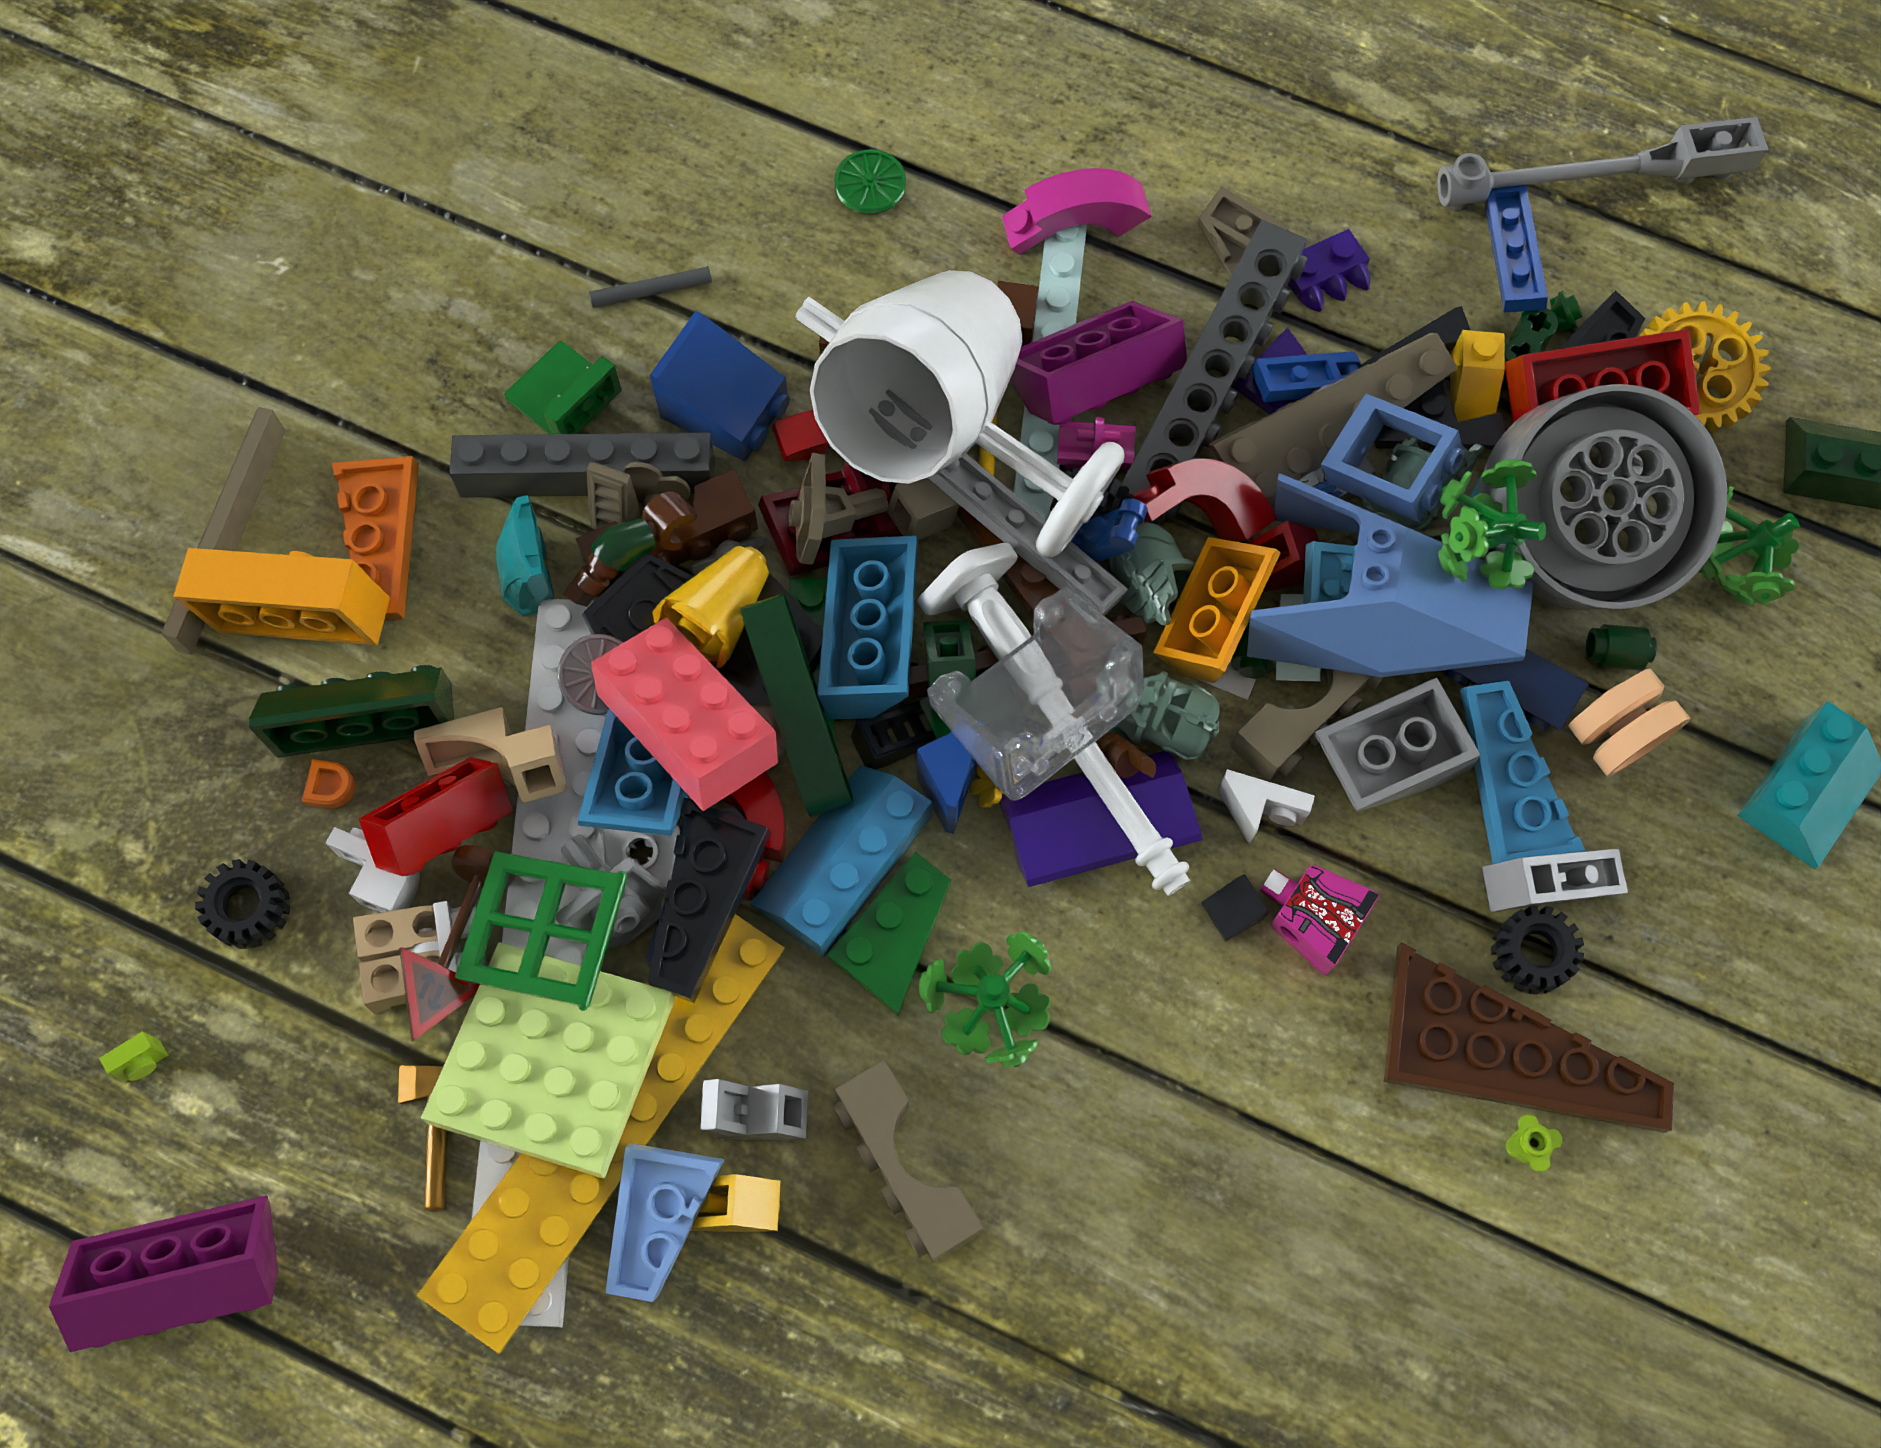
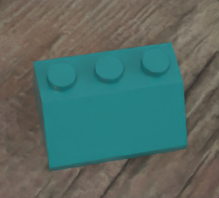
M1826 701L1803 720L1737 816L1813 869L1818 868L1881 775V758L1868 728L1831 702Z

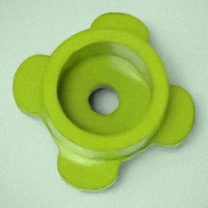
M1523 1115L1518 1119L1519 1128L1506 1141V1150L1512 1157H1516L1525 1164H1530L1534 1171L1543 1172L1550 1167L1549 1158L1554 1149L1561 1147L1563 1142L1562 1136L1558 1130H1549L1539 1124L1534 1115ZM1532 1138L1538 1141L1537 1147L1531 1146L1530 1140Z

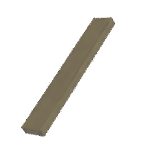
M262 407L256 409L198 545L199 549L236 550L286 431L273 410ZM175 599L161 633L178 652L192 655L205 622Z

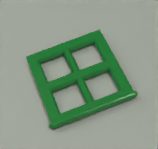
M494 851L455 978L460 981L578 1005L581 1011L587 1010L591 1004L628 878L626 872L611 873ZM509 874L546 881L534 920L498 913ZM565 885L603 891L592 931L554 924ZM494 925L530 932L518 972L481 965ZM550 937L587 944L576 984L538 977Z

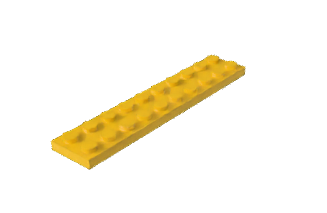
M735 914L695 1003L675 996L676 999L605 1179L521 1153L417 1296L500 1354L620 1185L625 1147L631 1143L644 1146L649 1144L783 954L785 947Z

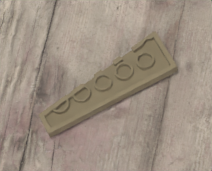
M1429 333L1379 358L1378 361L1367 364L1349 373L1348 376L1330 385H1325L1313 391L1312 394L1294 403H1289L1277 409L1276 412L1211 442L1208 446L1218 461L1232 465L1246 474L1259 487L1271 505L1276 500L1279 473L1299 481L1305 475L1321 468V463L1366 393L1404 408L1455 371L1457 366L1438 333Z

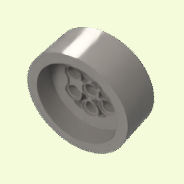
M1627 384L1597 386L1537 406L1520 417L1506 430L1496 443L1484 468V471L1494 469L1495 465L1500 461L1517 459L1531 463L1532 469L1536 471L1537 477L1535 479L1529 480L1526 486L1516 489L1518 513L1525 514L1527 521L1544 522L1547 528L1546 535L1543 540L1525 539L1521 545H1516L1515 552L1522 556V561H1527L1534 567L1533 576L1528 579L1534 582L1532 597L1561 608L1576 610L1626 609L1643 606L1667 597L1690 581L1708 560L1720 537L1726 516V474L1720 453L1710 433L1701 421L1681 403L1663 393L1641 386ZM1592 446L1598 448L1601 453V462L1598 467L1592 464L1589 457ZM1635 454L1640 456L1643 461V471L1640 475L1634 471L1632 465ZM1481 479L1479 493L1490 495L1493 502L1496 501L1502 504L1503 512H1508L1506 487L1492 488L1490 483L1484 482ZM1564 479L1573 488V494L1569 501L1565 500L1560 492V486ZM1607 488H1610L1615 496V503L1611 509L1605 505L1603 495ZM1650 496L1657 503V511L1653 517L1646 509V503ZM1579 521L1584 524L1587 531L1586 538L1582 543L1576 539L1574 533L1575 526ZM1621 530L1627 533L1629 539L1628 547L1625 551L1619 547L1617 541ZM1506 544L1495 546L1489 549V551L1505 553Z

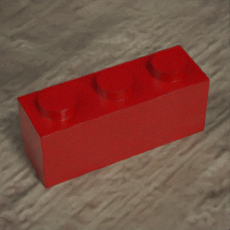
M469 757L362 816L358 820L375 867L399 876H409L421 871L425 866L424 863L436 856L455 851L457 847L462 845V841L475 833L485 832L494 828L498 824V820L513 812L498 763Z

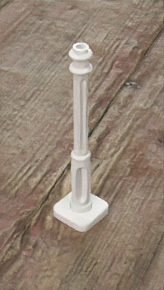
M1009 542L972 549L961 554L920 595L917 603L926 615H935L959 608L963 611H969L972 620L979 628L994 655L1018 685L1019 689L1028 696L1027 701L1033 706L1037 705L1048 719L1139 854L1135 860L1138 866L1146 865L1155 878L1152 882V888L1155 890L1163 889L1167 896L1177 892L1191 881L1186 874L1189 870V864L1185 861L1178 862L1170 850L1173 841L1168 837L1162 839L1066 700L1060 690L1062 687L1061 680L1055 677L1051 666L1029 631L1003 596L997 592L999 587L997 581L1016 562L1018 558L1016 552Z

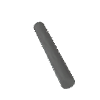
M709 266L594 290L590 291L589 295L592 307L595 308L712 283Z

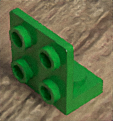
M559 341L504 393V396L511 405L546 433L578 434L622 389L615 365L608 359L601 356L594 364H591L566 343Z

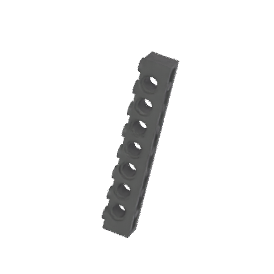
M1263 219L1261 220L1121 486H1127L1130 489V494L1134 495L1139 490L1150 485L1146 474L1175 463L1199 459L1198 456L1203 446L1210 449L1208 445L1215 441L1221 425L1216 424L1221 412L1229 414L1238 396L1239 391L1234 389L1237 380L1241 378L1246 381L1256 360V357L1251 355L1256 344L1263 347L1272 331L1274 324L1269 322V319L1274 311L1282 312L1291 293V290L1286 288L1290 279L1298 281L1305 268L1308 257L1302 255L1307 241L1306 238ZM1268 271L1273 273L1275 276L1268 277L1263 275L1261 272ZM1252 304L1255 305L1258 309L1249 310L1245 308L1243 305ZM1235 337L1239 339L1241 343L1233 344L1228 342L1225 338ZM1207 371H1219L1224 375V377H1212L1207 373ZM1200 404L1207 410L1196 412L1189 405ZM1173 438H1182L1189 443V445L1185 447H1179L1174 445L1170 440ZM1182 502L1147 523L1162 526L1167 516L1175 518Z

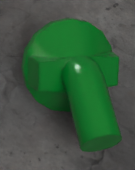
M1560 291L1556 297L1550 299L1551 309L1549 310L1557 317L1560 331L1575 330L1578 328L1576 320L1583 317L1575 295L1566 297L1564 291Z

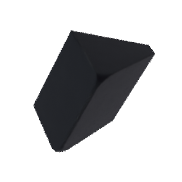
M1245 874L1239 876L1201 903L1225 942L1263 921L1269 913L1266 905Z

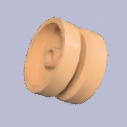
M1651 668L1641 671L1602 694L1568 725V728L1582 745L1594 744L1611 735L1596 750L1593 760L1606 777L1616 774L1652 751L1679 731L1691 719L1676 700L1666 701L1649 711L1646 710L1661 697L1665 687Z

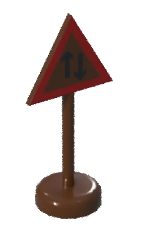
M462 845L457 847L451 860L453 870L462 879L469 882L470 886L438 963L430 961L403 947L399 948L411 1041L416 1040L472 998L479 988V984L456 979V972L448 968L481 887L483 888L494 854L492 850L475 845ZM509 874L505 888L510 886L515 875Z

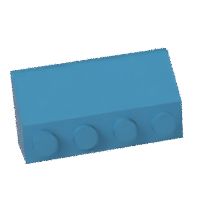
M917 536L831 540L817 694L830 720L874 718L908 697L918 555Z
M859 765L848 779L854 802L821 813L750 903L751 907L822 959L923 830L932 815V801L898 777Z

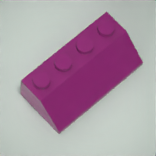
M1130 301L1022 346L1010 381L1030 414L1047 421L1049 424H1065L1079 413L1102 408L1109 400L1121 395L1134 394L1139 390V387L1153 381L1168 379L1172 376L1173 372L1183 369L1187 361L1183 319L1141 303Z
M268 1196L72 1241L49 1304V1309L69 1352L91 1347H102L111 1342L140 1335H152L161 1330L190 1323H202L211 1318L240 1311H252L261 1306L272 1304L278 1266Z

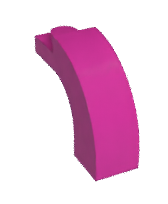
M1104 168L1073 170L1037 182L1025 189L1026 201L1002 215L1010 248L1018 254H1022L1052 234L1071 226L1094 224L1108 229L1117 236H1121L1152 217L1142 183L1121 171Z

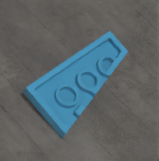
M1502 681L1467 686L1460 689L1467 731L1480 753L1474 768L1492 863L1497 864L1524 857L1584 852L1585 848L1580 837H1575L1567 820V817L1570 816L1562 798L1558 799L1549 780L1548 774H1550L1544 757H1539L1530 736L1533 733L1510 682Z

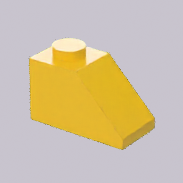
M1462 330L1450 354L1457 366V369L1450 374V402L1458 422L1496 413L1505 371L1504 333Z
M739 1174L717 1176L690 1231L741 1233L778 1231L781 1181Z

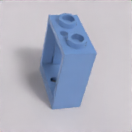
M1366 393L1324 458L1321 466L1329 484L1416 522H1420L1425 512L1432 510L1438 503L1442 493L1441 486L1449 474H1455L1460 468L1465 452L1458 430ZM1384 425L1436 446L1409 490L1358 469V466Z

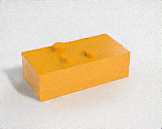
M188 548L173 595L174 598L218 633L378 646L390 597L353 559L314 557L301 551H291L289 555L199 548Z

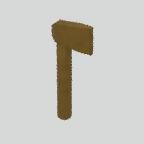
M400 1065L398 1103L429 1100L443 1066ZM427 1124L425 1209L436 1212L445 1207L447 1130Z

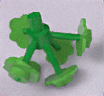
M1507 459L1498 462L1494 469L1484 471L1482 473V480L1490 483L1492 488L1506 487L1508 512H1503L1502 504L1496 501L1493 502L1491 496L1486 493H1479L1474 498L1464 494L1471 480L1472 472L1470 471L1464 474L1461 481L1453 478L1448 486L1442 489L1443 495L1440 503L1445 505L1442 513L1443 518L1448 519L1459 503L1464 505L1460 516H1455L1451 520L1450 535L1447 532L1441 535L1443 545L1442 549L1438 551L1440 565L1448 575L1453 574L1462 583L1468 580V566L1466 562L1473 561L1475 557L1484 556L1488 549L1500 544H1506L1505 553L1500 551L1488 553L1485 558V564L1480 568V574L1488 578V583L1492 588L1504 590L1508 587L1519 589L1525 585L1526 579L1533 576V565L1527 561H1522V556L1515 552L1516 545H1521L1525 539L1543 540L1547 528L1544 522L1527 521L1525 514L1518 513L1516 489L1526 486L1529 480L1537 477V474L1532 469L1531 463L1517 459Z
M1730 485L1727 487V504L1733 495L1732 491L1734 489ZM1726 508L1725 517L1748 530L1733 532L1731 523L1724 520L1717 544L1698 573H1701L1706 580L1712 578L1728 591L1733 599L1746 605H1753L1755 603L1766 605L1770 601L1784 597L1785 592L1794 590L1795 582L1791 579L1783 578L1781 573L1772 572V567L1777 570L1787 569L1792 563L1791 554L1799 550L1798 541L1792 539L1793 531L1800 527L1796 517L1788 513L1774 523L1765 520L1757 524ZM1747 540L1734 547L1733 541ZM1744 552L1756 558L1755 565L1750 573L1740 577L1728 574L1725 580L1720 564H1724L1726 561Z
M1020 931L1017 935L1010 934L1006 938L1007 944L1010 946L1008 948V955L1014 963L1002 976L998 973L1003 966L1002 959L998 955H993L992 948L984 942L974 944L970 951L963 949L958 952L956 960L959 964L955 965L951 971V978L954 983H947V976L944 974V961L942 959H935L933 965H929L927 971L923 972L919 983V994L921 999L927 1002L928 1013H935L936 1010H941L944 1004V992L976 996L978 1006L975 1010L962 1008L958 1013L948 1012L944 1017L946 1025L941 1030V1037L947 1044L955 1046L960 1054L969 1055L972 1051L982 1054L988 1051L990 1040L987 1035L990 1032V1026L986 1022L980 1021L986 1011L995 1013L1006 1046L998 1048L992 1054L986 1056V1063L999 1061L1004 1068L1018 1067L1021 1063L1029 1060L1028 1053L1034 1051V1047L1039 1045L1036 1039L1015 1042L1011 1029H1016V1033L1019 1036L1027 1037L1032 1033V1030H1044L1050 1021L1049 1013L1046 1010L1051 1005V999L1047 995L1041 994L1038 986L1028 983L1021 987L1019 994L1016 992L1010 994L1008 983L1023 967L1032 975H1035L1037 972L1046 975L1052 970V965L1047 959L1048 951L1044 944L1025 931Z

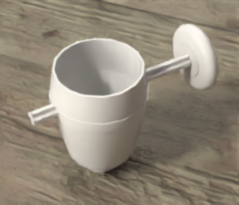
M948 270L860 305L845 321L810 297L804 301L802 307L796 313L795 317H797L798 321L829 341V344L815 363L810 385V395L816 422L829 445L853 468L880 481L909 484L938 473L957 459L962 458L976 443L1059 500L1036 540V548L1042 556L1054 557L1063 551L1082 524L1086 523L1096 511L1104 498V492L1125 459L1124 450L1119 444L1106 442L1095 451L1074 479H1072L991 423L1015 369L1023 341L1020 319L1010 299L992 281L973 272ZM888 389L891 390L926 419L933 428L931 430L925 429L904 415L885 392ZM883 400H888L895 406L894 414L890 417L884 416L878 409L879 403ZM871 407L916 444L917 447L911 449L888 436L869 413ZM920 427L927 432L922 441L916 442L910 438V432L913 428Z

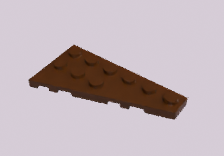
M1402 942L1397 946L1383 1082L1663 1133L1672 1130L1673 1082L1623 1056L1616 1057L1591 1044L1592 1040L1576 1032L1572 1034L1552 1024L1551 1019L1485 985L1481 987L1455 973L1456 970L1441 962L1436 964L1415 953L1416 950Z

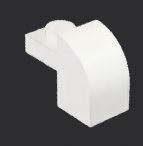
M334 827L326 844L339 857L363 866L349 894L360 905L378 913L409 908L419 887L420 873L399 876L376 868L361 829L353 827L350 833Z

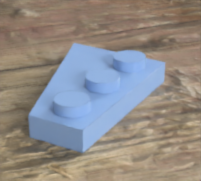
M632 1143L625 1147L605 1294L653 1302L659 1296L725 1159Z

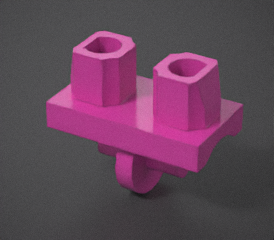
M1095 417L1094 423L1069 421L1065 424H1060L1057 464H1063L1065 468L1080 469L1102 444L1114 442L1119 444L1125 453V459L1118 472L1130 469L1134 461L1136 426L1104 424V418Z

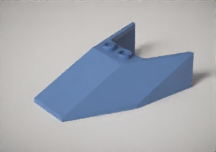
M1279 473L1274 511L1277 520L1275 521H1291L1301 525L1359 533L1350 589L1347 596L1339 600L1252 610L1247 656L1376 677L1524 660L1533 581L1526 579L1525 585L1519 589L1508 587L1504 590L1494 589L1489 585L1488 578L1480 574V568L1485 564V561L1475 557L1473 561L1466 562L1468 566V580L1462 583L1453 574L1448 575L1440 565L1438 551L1442 549V542Z

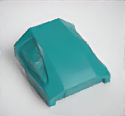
M528 495L517 497L512 504L497 541L495 557L502 599L524 617L538 614V606L541 605L543 600L554 599V591L547 565H544V561L547 560V552L540 526L537 527L536 514Z

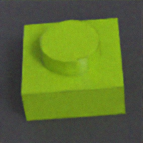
M142 1031L99 1059L107 1074L127 1082L128 1080H139L152 1073L157 1067L156 1063L167 1057L168 1054L159 1039Z

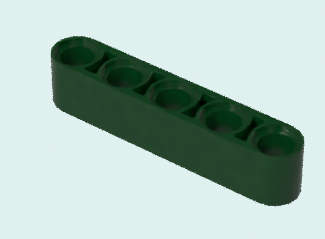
M782 593L741 607L743 622L808 815L813 817L853 803L851 788L825 710L817 696L818 689L785 594Z

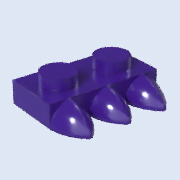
M1347 229L1305 248L1302 255L1308 257L1305 268L1298 281L1291 278L1288 283L1303 305L1314 311L1321 312L1324 305L1321 289L1331 297L1341 301H1345L1347 296V285L1344 278L1360 289H1369L1371 278L1367 266L1370 258L1350 229Z

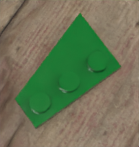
M915 852L827 954L830 961L897 1016H899L905 996L920 963V958L951 885V879Z

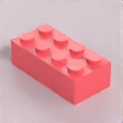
M667 617L591 661L597 695L702 811L778 764L776 731Z

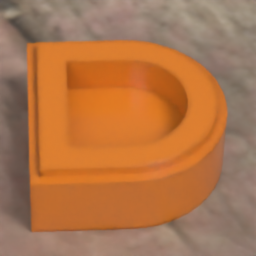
M312 759L302 802L310 807L326 809L342 807L352 799L355 793V779L351 772L338 762Z

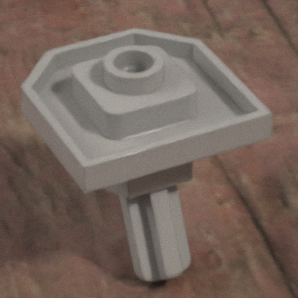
M578 834L564 843L561 853L570 865L611 873L625 871L628 878L607 949L627 945L663 916L667 901L665 899L666 887L629 856L616 867H610L602 862L583 835ZM579 887L582 894L557 913L556 919L559 925L592 931L603 891Z

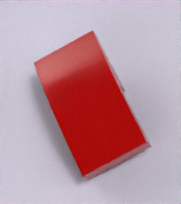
M813 410L786 417L774 422L772 426L784 461L810 460L812 453L825 454L827 449L832 448L816 422Z

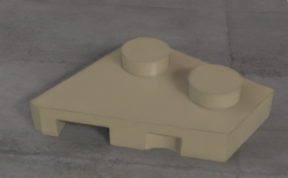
M1221 186L1200 215L1198 225L1224 267L1232 276L1262 219L1286 230H1289V226Z

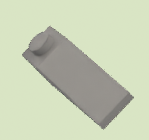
M1619 848L1524 857L1482 867L1491 912L1628 893Z

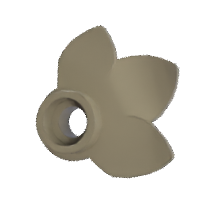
M630 462L625 466L624 472L631 476L637 500L643 503V511L654 497L664 492H677L685 500L690 496L688 483L678 476L663 477L658 468L643 462Z

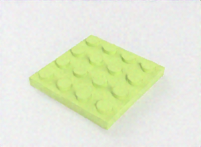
M499 942L488 966L518 972L525 949ZM544 955L538 977L576 984L581 965ZM602 971L599 973L590 1007L585 1011H581L578 1005L479 985L421 1119L426 1124L605 1179L676 998L670 991Z

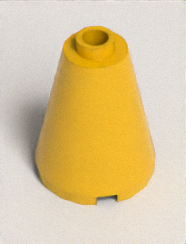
M734 547L662 599L652 612L655 624L667 617L709 662L711 660L716 661V668H721L730 659L745 627L740 608L757 601L769 575L766 558L753 547Z

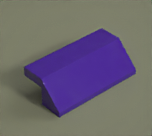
M1161 751L1147 755L1156 765V773L1153 778L1141 771H1138L1132 777H1120L1162 839L1168 837L1173 841L1170 849L1202 841L1201 830L1183 773L1170 753ZM1084 772L1002 793V799L999 802L1000 809L1012 833L1016 861L1028 887L1135 859L1139 855Z

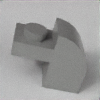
M721 1079L704 1080L701 1103V1130L715 1132L718 1138L732 1140L786 1141L806 1139L808 1091L783 1084L745 1086Z

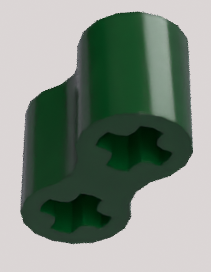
M1546 308V310L1523 312L1510 336L1509 342L1505 345V362L1521 355L1545 351L1558 326L1557 317L1551 310ZM1506 370L1504 371L1501 386L1504 389H1508Z

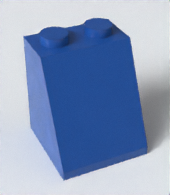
M697 311L691 316L650 374L660 418L689 433L710 432L713 446L744 462L753 450L758 451L762 447L768 435V427L774 418L779 419L783 416L790 401L785 376Z

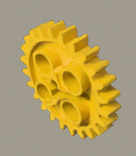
M1701 301L1694 312L1688 302H1684L1678 309V312L1669 307L1662 315V318L1655 316L1648 324L1649 329L1644 328L1638 337L1689 329L1695 377L1698 370L1702 373L1701 377L1696 381L1701 414L1695 416L1704 426L1706 424L1710 433L1713 434L1722 424L1726 428H1731L1738 421L1737 417L1743 420L1752 411L1750 407L1754 408L1762 400L1759 393L1766 389L1769 383L1761 377H1764L1771 370V366L1759 362L1769 354V351L1756 349L1755 347L1763 338L1762 335L1749 337L1746 333L1752 325L1751 321L1741 326L1735 323L1739 312L1734 311L1726 318L1722 316V304H1718L1711 313L1708 312L1705 301ZM1707 336H1709L1711 338L1709 349L1706 351L1705 355L1703 356V360L1699 365V363L1696 361L1704 353L1706 347V339ZM1718 350L1727 352L1731 356L1732 361L1723 359ZM1707 387L1716 389L1720 393L1721 399L1711 396Z

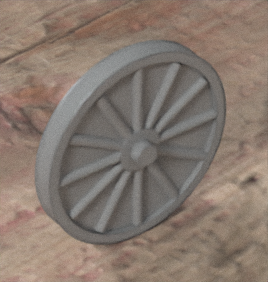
M591 634L574 641L563 653L557 671L558 684L566 700L576 709L593 715L607 714L609 707L597 695L591 661L622 644L623 642L619 639L605 634Z

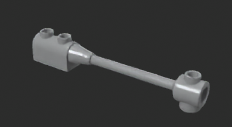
M1757 117L1680 125L1670 143L1629 157L1491 172L1485 160L1479 155L1473 153L1462 154L1457 158L1455 164L1440 167L1437 178V190L1439 200L1443 206H1447L1452 210H1462L1467 204L1485 202L1491 189L1632 172L1642 175L1671 177L1682 184H1689L1696 177L1712 175L1724 180L1730 178L1733 173L1755 170L1767 153L1768 147Z

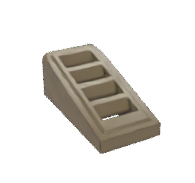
M590 462L587 467L589 517L592 528L596 530L614 521L619 524L640 518L642 514L630 474L596 462Z

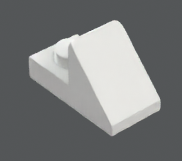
M1228 769L1218 790L1243 836L1250 844L1258 831L1262 814L1269 815L1271 821L1280 825H1302L1311 812L1315 797L1308 793Z

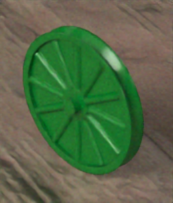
M867 149L854 152L843 159L835 172V190L838 198L846 207L858 213L878 214L893 208L902 199L905 192L906 175L902 165L895 157L880 150Z

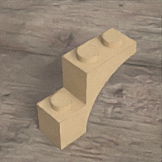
M500 707L414 731V741L428 776L442 773L463 760L474 757L498 763L502 778L510 782L517 789L522 803L567 791L563 760L551 724L512 735L503 708Z

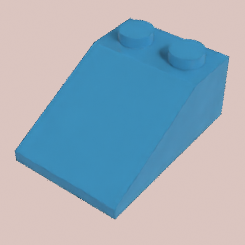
M608 708L578 816V825L671 836L681 815L684 798L689 796Z

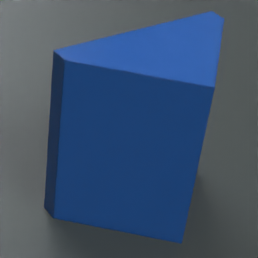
M976 721L917 749V780L926 797L932 801V808L945 832L951 834L955 833L981 754L984 724Z

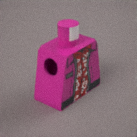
M1309 865L1298 883L1274 868L1260 889L1261 893L1282 906L1271 923L1273 930L1325 976L1336 966L1380 894L1316 865Z

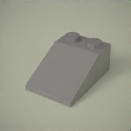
M1438 678L1315 732L1316 738L1356 812L1432 789L1470 772L1480 757L1478 749Z

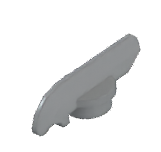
M753 537L741 542L726 540L719 545L716 553L690 565L689 571L697 575L734 547L744 546L746 548L750 546L757 549L766 544V538Z

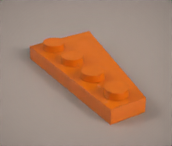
M413 456L332 463L334 476L338 479L340 493H337L339 509L343 512L346 529L343 531L345 547L349 549L350 559H353L390 597L384 621L405 619L419 463Z

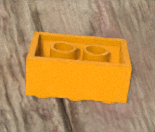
M1208 537L1171 614V623L1166 625L1153 653L1182 676L1215 683L1227 669L1250 620L1251 611L1257 605L1280 552L1275 548Z

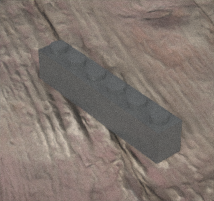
M710 432L452 435L449 474L460 497L588 496L587 467L590 462H596L624 472L626 464L630 462H643L658 468L663 477L678 476L685 480L690 487V494H695L694 486L714 478L715 455Z

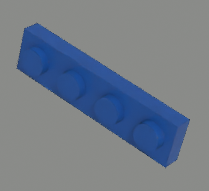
M1520 185L1491 189L1484 203L1503 313L1546 310L1548 295L1527 186Z

